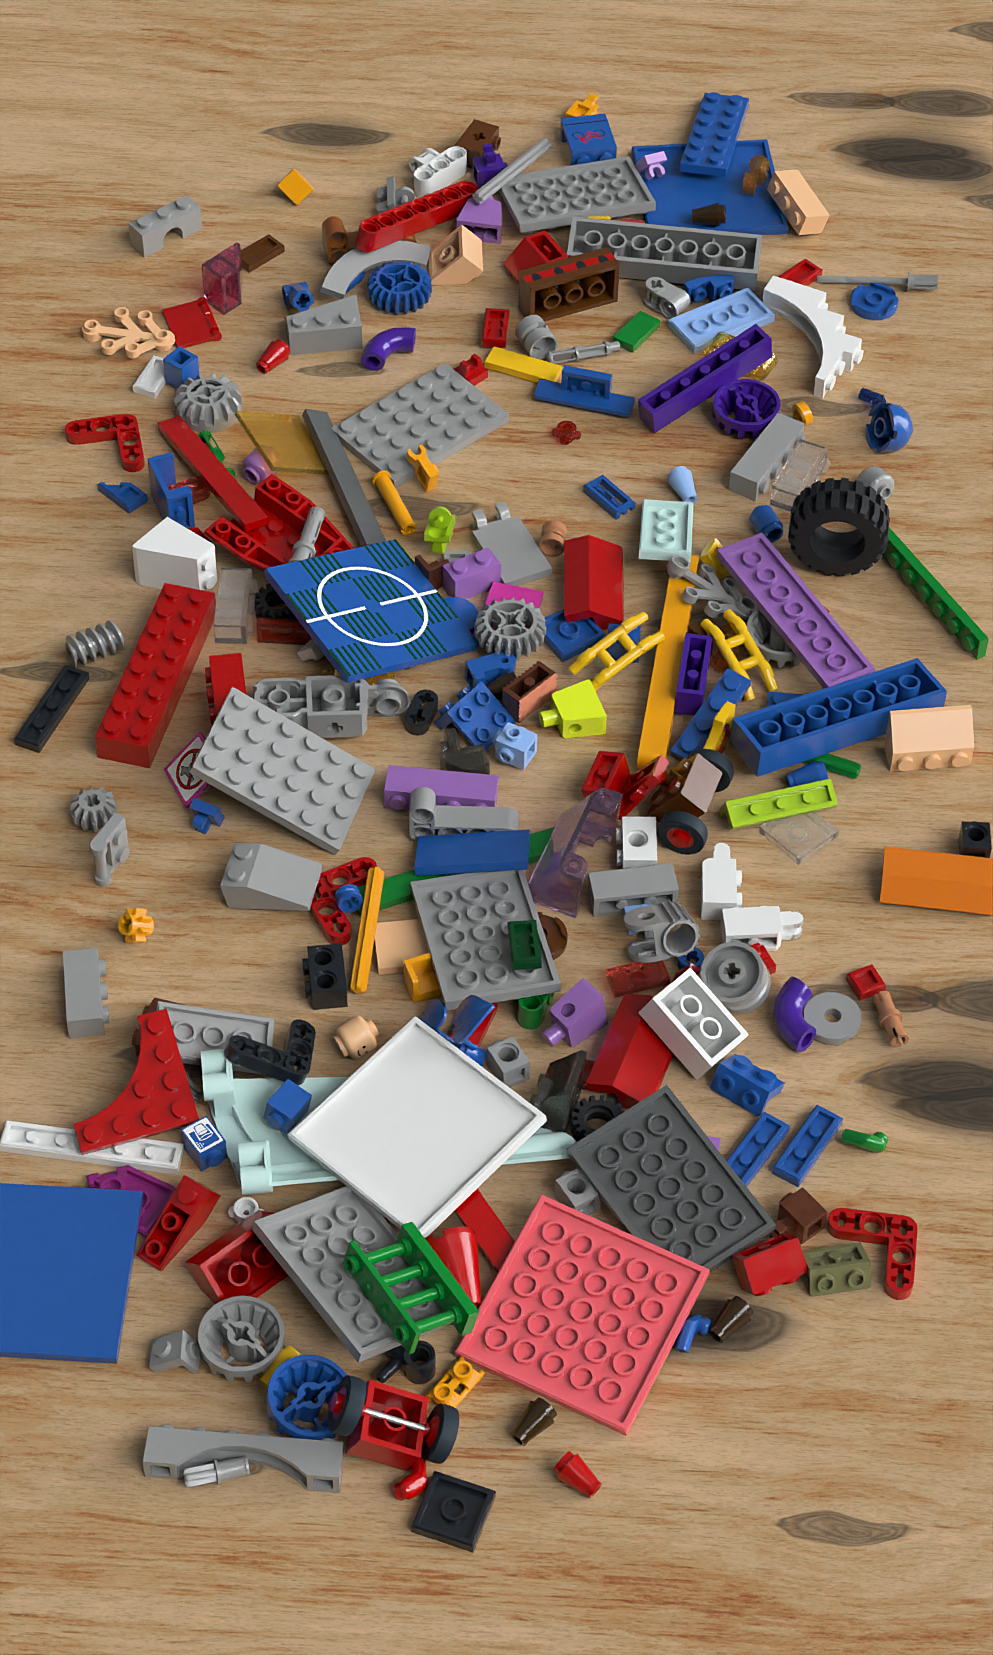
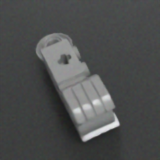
M341 675L306 676V680L266 678L253 686V699L321 738L362 737L367 731V715L393 717L405 712L410 705L408 692L393 679H382L376 685H369L364 679L346 683Z

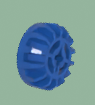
M300 1355L290 1358L275 1370L268 1384L264 1402L267 1404L266 1415L268 1420L276 1423V1431L280 1435L285 1432L292 1436V1438L311 1440L335 1438L337 1434L331 1432L328 1428L329 1407L338 1384L347 1374L336 1363L321 1356ZM292 1392L295 1398L290 1401L289 1406L285 1409V1399ZM327 1402L328 1414L321 1423L317 1417L323 1404ZM296 1420L303 1422L312 1421L315 1427H301L293 1422Z

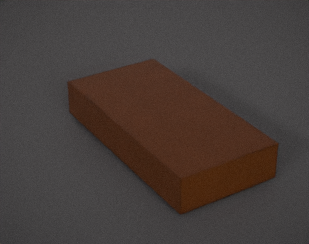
M268 234L234 254L233 261L250 273L285 252V247L281 242Z

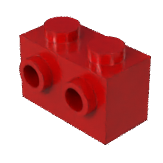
M786 1232L731 1255L741 1289L754 1296L766 1295L772 1291V1287L779 1284L787 1285L799 1280V1276L808 1273L798 1237Z

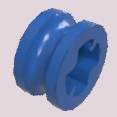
M347 884L341 886L335 892V900L342 912L351 913L362 906L363 898L356 885Z
M694 947V951L678 957L679 970L690 964L686 962V959L688 961L694 959L696 963L693 961L692 963L700 969V973L704 960L703 952L699 948Z

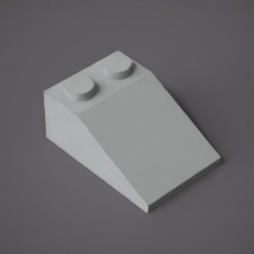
M234 843L220 888L228 908L309 911L323 867L319 862L261 843Z

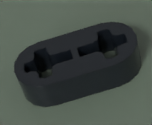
M425 689L420 690L414 695L405 715V728L409 734L419 736L429 730L438 710V696L434 691Z

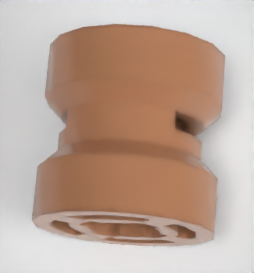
M555 520L544 523L539 549L544 555L550 557L559 556L564 552L567 527L562 522Z

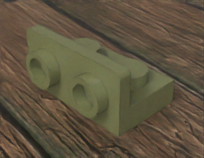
M861 1242L802 1251L808 1268V1273L806 1274L809 1282V1293L812 1297L871 1287V1261Z

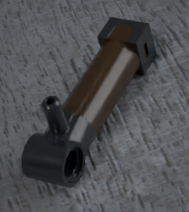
M418 1340L415 1352L410 1355L402 1345L383 1352L391 1360L376 1373V1379L380 1383H385L402 1368L405 1377L410 1382L419 1385L426 1384L435 1376V1350L431 1344ZM416 1361H424V1362H426V1363L419 1365V1364H415L414 1362H416Z

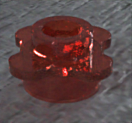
M571 421L558 423L557 428H554L551 432L552 436L557 437L562 445H568L573 440L581 438V432L576 431L577 427Z

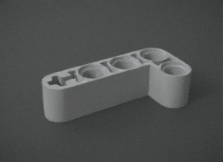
M418 787L412 790L410 794V837L418 842V836L519 830V813L516 809L510 807L436 805L435 792L427 787Z

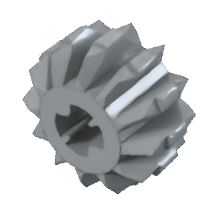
M92 785L88 791L80 789L79 795H73L69 808L76 827L81 826L84 832L93 829L95 833L98 828H103L118 811L112 792H106L103 786L95 790Z

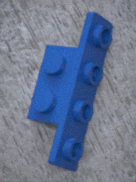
M564 365L562 370V383L541 379L534 393V398L538 400L624 417H630L635 403L634 397L612 393L613 374Z

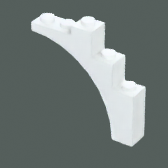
M773 275L764 288L763 303L773 313L782 316L797 326L814 345L819 356L820 369L815 378L813 396L823 399L826 392L833 389L837 375L841 376L843 370L851 372L854 365L861 362L864 352L861 350L862 339L845 334L846 327L843 326L844 316L827 310L828 303H825L826 292Z

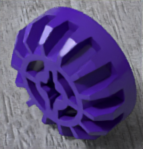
M751 379L733 380L722 385L716 391L713 398L712 416L715 419V424L721 430L725 429V433L729 436L735 432L738 433L739 439H743L744 435L749 434L752 439H755L759 436V433L761 434L776 414L780 413L781 402L777 392L763 382ZM731 412L735 413L734 420L728 417Z

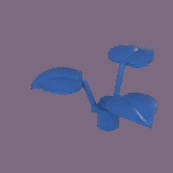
M476 995L466 997L455 1012L453 1018L455 1027L452 1030L453 1038L439 1030L447 1017V1009L444 1003L438 999L430 1000L425 1007V1011L422 1012L418 1019L480 1066H483L486 1059L485 1049L471 1043L468 1038L495 1006Z

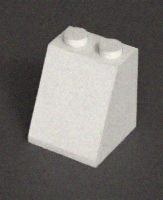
M168 517L132 545L136 583L139 585L162 589L164 583L207 591L213 588L217 582L214 544Z

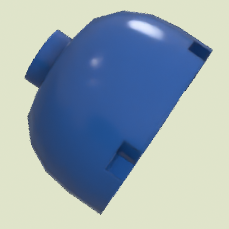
M885 402L875 404L868 415L872 416L871 423L866 424L865 429L869 447L871 449L876 448V452L892 453L902 449L908 443L913 432L909 413L900 405Z

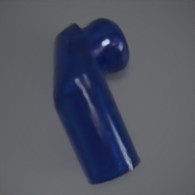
M862 388L859 392L858 399L868 402L871 409L879 402L887 403L884 395L866 388Z

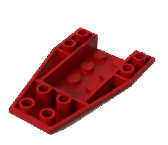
M272 473L255 487L254 501L268 516L269 525L245 532L234 518L229 522L221 516L204 531L206 536L240 560L264 572L266 568L288 563V560L293 556V545L300 540L309 509L317 507L310 499ZM325 516L314 545L316 549L315 557L354 549L349 541Z

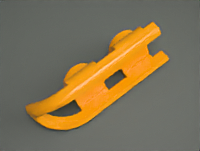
M460 1356L427 1393L425 1397H429L428 1404L433 1400L437 1404H447L456 1408L480 1381L485 1372L483 1370L477 1372L469 1362ZM459 1384H462L465 1388L458 1395L454 1390Z

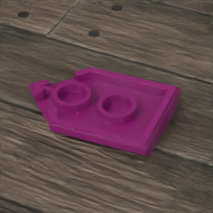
M129 1165L118 1167L116 1171L101 1175L98 1173L86 1175L89 1188L143 1191L144 1197L138 1233L145 1237L150 1233L176 1187Z

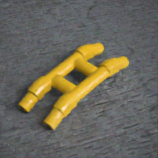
M731 609L726 610L723 617L730 623V626L737 634L725 640L722 631L709 619H704L701 622V627L708 633V636H712L714 645L717 646L731 670L749 679L745 670L757 666L767 691H773L778 688L772 668L747 630L748 627ZM744 644L751 657L738 662L731 649ZM751 686L743 696L745 702L755 698Z
M642 611L626 619L591 648L585 650L568 668L576 675L597 656L606 668L599 672L591 681L596 692L623 668L643 653L645 654L648 650L654 648L658 643L664 641L665 636L661 631H658L653 635L647 636L637 645L630 639L627 634L648 620L647 614ZM616 641H619L628 652L615 661L606 649Z

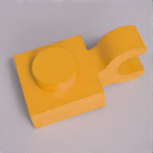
M589 93L583 102L576 100L565 113V118L595 115L599 107L595 102L599 96Z
M418 445L417 452L419 455L413 454L411 449H408L406 459L413 465L415 476L425 491L428 492L435 489L439 472L436 465L428 459L425 447Z

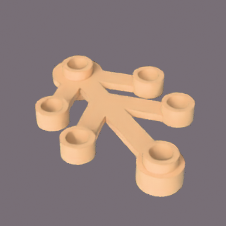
M125 307L115 309L114 315L116 322L121 323L126 329L101 326L96 320H88L82 327L83 338L89 342H96L102 336L121 338L116 341L105 339L101 342L102 352L106 355H112L117 350L125 347V354L128 358H137L141 353L153 348L160 352L169 351L175 343L174 334L171 331L160 329L154 323L152 313L148 310L138 313V323L141 326H145L150 333L142 332L129 318V310ZM138 341H145L141 344L136 343Z

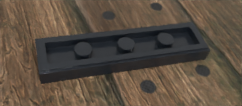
M64 665L14 738L15 745L40 753L90 679L89 672Z

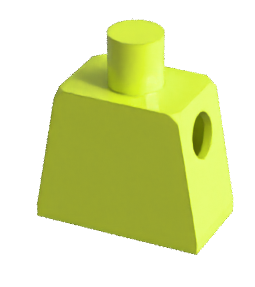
M590 679L554 692L551 695L550 710L539 712L542 728L557 725L563 738L606 734L607 715Z

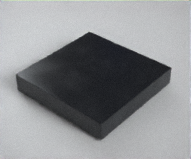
M434 1471L411 1526V1532L474 1553L495 1500L496 1491Z

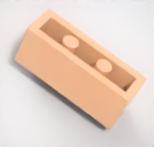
M798 170L774 171L767 191L798 235L822 233L830 215Z

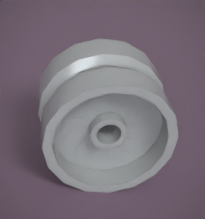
M736 941L722 943L712 949L703 960L700 972L703 983L730 1013L740 1015L752 1012L761 1006L768 997L771 987L769 970L757 951L748 944Z

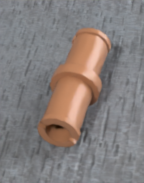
M880 991L879 993L883 1001H880L877 994L872 998L880 1015L879 1023L882 1028H885L891 1046L901 1047L902 1045L898 1037H901L904 1044L909 1040L901 1023L902 1015L899 1010L895 1009L890 993L888 991Z

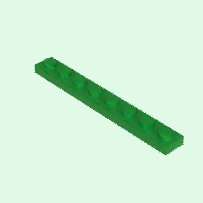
M889 527L887 549L883 555L888 559L890 565L896 568L907 584L911 585L918 593L919 598L927 603L934 615L943 621L949 632L959 639L966 651L970 652L976 660L985 657L989 640L988 636Z

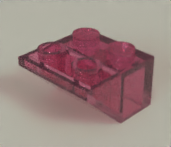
M238 242L202 264L204 297L211 307L223 315L242 304L243 277L241 248Z

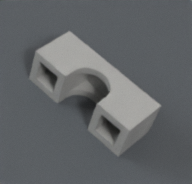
M186 195L129 223L131 246L145 258L164 248V237L171 229L182 238L202 230L200 206Z

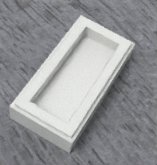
M153 355L132 386L133 393L156 399L167 383L164 376V358Z

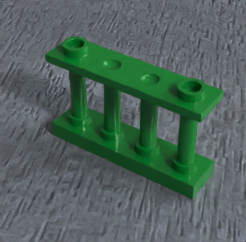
M413 1222L401 1226L395 1244L365 1254L355 1240L349 1242L343 1260L345 1270L348 1274L352 1275L391 1329L396 1341L404 1347L409 1355L415 1352L420 1334L432 1329L451 1324L454 1325L461 1336L472 1333L479 1310ZM400 1255L410 1267L380 1276L372 1264ZM414 1278L419 1279L426 1287L425 1290L399 1299L396 1298L389 1288ZM430 1301L437 1302L443 1310L442 1313L416 1322L412 1320L406 1311Z

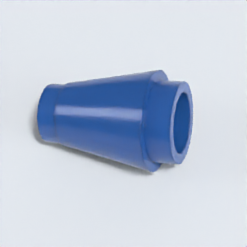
M813 761L786 774L788 786L794 787L826 780L828 775L823 761L818 763Z

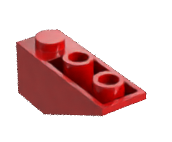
M184 1175L136 1256L156 1269L163 1271L206 1222L221 1195Z

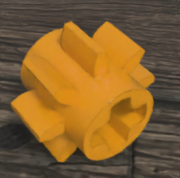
M127 908L126 914L119 918L118 929L119 933L126 935L125 942H146V937L152 934L154 922L152 917L146 916L147 909Z

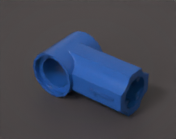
M307 282L282 286V295L286 307L294 306L300 312L309 310V307L314 303L313 295L309 292Z

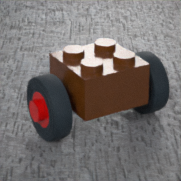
M711 749L694 750L677 767L672 770L667 769L665 771L667 774L666 778L650 800L652 805L648 815L656 817V821L659 822L657 836L665 847L676 853L692 855L703 849L707 841L708 830L699 817L706 813L714 792L725 790L733 779L734 767L730 760L723 754Z

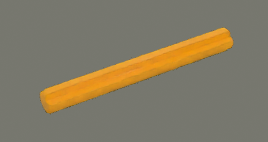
M380 867L370 868L367 873L350 981V990L355 994L367 991L385 875Z

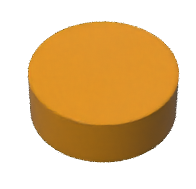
M800 401L792 406L794 419L805 423L804 427L813 422L811 410L804 401Z

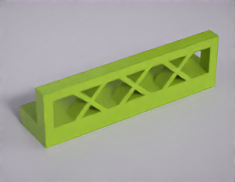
M826 779L725 801L719 812L721 817L727 816L730 830L836 808L838 802L832 780Z

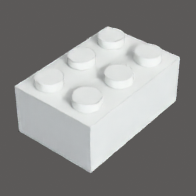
M691 968L657 994L638 1012L696 1080L749 1035Z

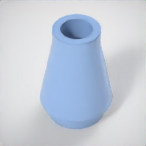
M684 466L672 469L668 474L669 485L683 502H696L698 497L695 492L691 471L687 470Z

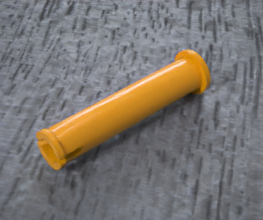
M379 471L372 478L373 485L378 487L402 534H413L416 531L417 525L411 518L390 479L391 474L388 471Z

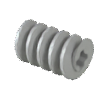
M108 620L105 626L101 623L97 624L95 630L89 627L86 628L85 633L82 631L76 632V638L72 634L67 635L65 648L73 668H77L78 659L86 665L88 655L93 661H97V652H100L103 658L107 657V648L113 654H116V645L119 644L122 650H125V643L117 625L112 620Z

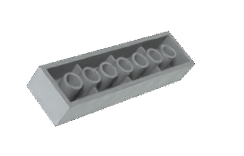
M572 217L567 256L572 257L608 247L620 264V278L647 280L651 277H660L666 282L684 284L690 280L706 276L733 275L735 278L733 289L743 290L749 288L751 291H756L762 235Z

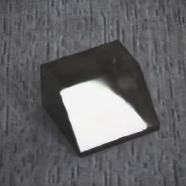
M580 1050L553 1061L549 1064L546 1074H540L536 1091L539 1092L537 1095L532 1094L529 1103L546 1115L547 1121L541 1128L555 1132H567L572 1112H574V1107L578 1103L582 1092L587 1051Z

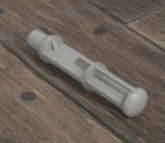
M603 341L602 344L595 346H574L573 348L548 351L546 360L547 362L558 364L602 355L607 356L611 352L620 351L619 341L610 343Z

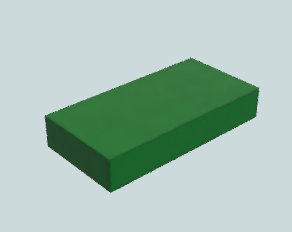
M639 311L613 336V342L619 341L620 347L634 352L660 327V320Z

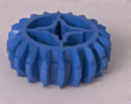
M392 260L391 264L383 263L382 267L378 266L375 271L371 272L367 282L369 300L372 301L373 306H378L379 310L386 309L387 314L395 312L398 315V313L404 312L407 315L408 311L416 312L417 308L421 309L424 307V304L429 302L432 293L430 275L427 274L426 269H421L420 265H413L412 261L404 263L402 260L400 263H395Z

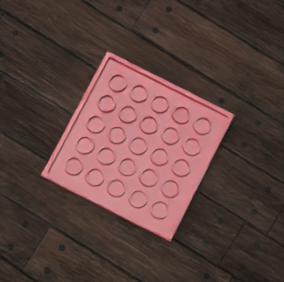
M540 1195L478 1309L479 1314L472 1333L463 1336L455 1351V1356L458 1358L461 1356L465 1361L627 1436L710 1274V1270L544 1195Z

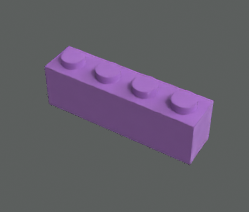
M389 765L384 787V808L410 811V794L412 790L418 787L432 789L436 795V805L496 807L499 776Z

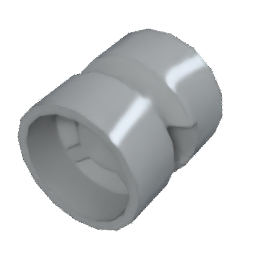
M526 316L517 324L515 335L530 357L545 360L548 351H556L558 340L540 316Z

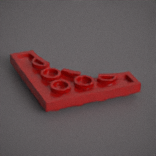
M167 1008L138 1016L141 1040L140 1054L135 1071L123 1092L114 1102L98 1114L74 1124L81 1155L184 1128L199 1120Z

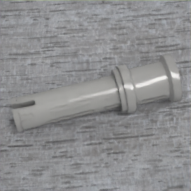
M319 507L309 509L300 540L293 545V556L288 560V563L315 557L316 549L314 545L325 517L323 509Z

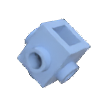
M508 722L504 729L498 731L494 737L495 758L505 764H510L524 770L537 752V734Z

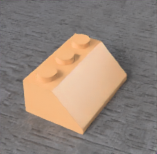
M971 705L890 711L884 744L890 772L971 766L974 751Z

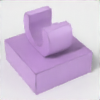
M664 151L645 155L635 164L638 173L645 172L648 180L655 176L653 171L660 178L665 174L662 164L667 158Z

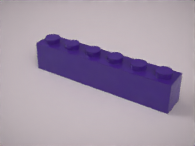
M757 324L748 328L638 399L639 418L654 433L661 430L715 395L722 385L738 380L772 358V338Z

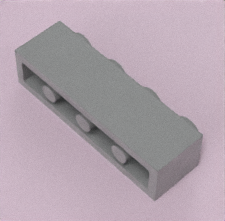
M777 413L731 470L729 490L753 501H756L762 493L765 494L770 486V482L774 478L779 477L785 463H790L796 449H800L803 446L806 435L803 434L805 423Z

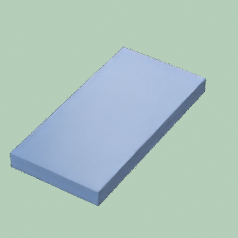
M745 288L669 319L668 327L696 354L738 336L755 324L761 327L774 322L775 314L749 288Z

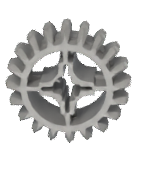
M502 597L500 602L492 599L490 605L484 604L483 609L478 611L474 624L476 641L479 642L481 649H486L488 655L505 652V656H510L511 653L519 660L521 655L529 657L531 652H537L539 646H542L546 635V621L540 608H535L533 602L526 604L524 598L516 601L514 597L511 600H505Z

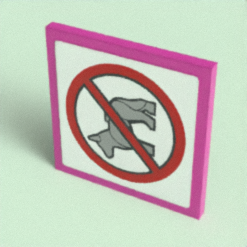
M199 732L164 768L184 806L187 808L190 807L194 798L197 799L210 786L207 782L189 773L205 741L202 732Z

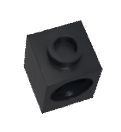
M961 822L958 838L959 855L990 858L992 850L990 822Z

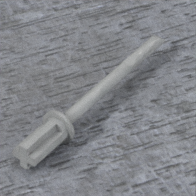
M908 272V278L817 276V283H880L885 285H907V291H910V289L937 290L938 275H913L911 272Z

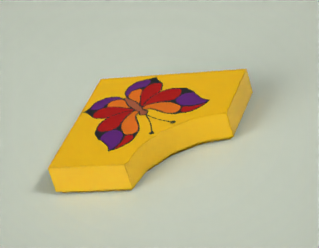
M727 701L714 717L709 737L703 749H711L721 754L727 749L730 744L729 739L732 718L735 715V704Z

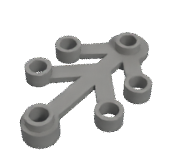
M673 555L668 562L667 572L670 576L677 579L683 576L702 588L686 587L681 595L685 602L695 604L697 599L711 600L704 608V612L709 617L717 618L720 613L731 609L742 620H748L751 614L757 610V606L749 597L741 595L737 588V583L733 579L726 577L720 583L712 566L702 564L697 572L698 575L689 570L690 562L681 555ZM712 600H720V601H723L724 603H718V602L712 601Z

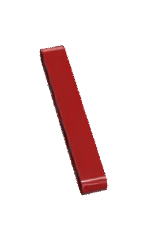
M460 181L367 218L360 223L355 246L361 251L372 252L459 216L467 200L472 198V195L478 190V187L470 181Z

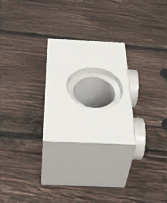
M622 816V827L616 828V845H621V850L617 849L616 854L617 866H622V869L628 867L636 868L657 864L656 817Z

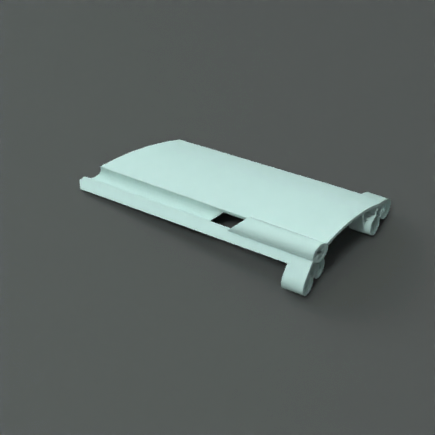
M224 1049L201 1051L204 1101L208 1102L215 1126L226 1140L227 1156L234 1170L239 1188L242 1189V1195L273 1192V1186L339 1180L290 1141L287 1134L280 1129H274L263 1118L266 1103L284 1084L283 1081L275 1078L233 1079L232 1062L224 1055ZM349 1077L306 1078L303 1084L298 1085L310 1093L312 1098L308 1112L295 1127ZM542 1125L502 1165L568 1159L570 1157L567 1154V1148L575 1144L576 1141L565 1132H552Z

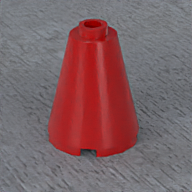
M454 1227L442 1230L444 1236L434 1239L433 1234L425 1238L478 1309L481 1305L478 1243L475 1231L471 1227Z

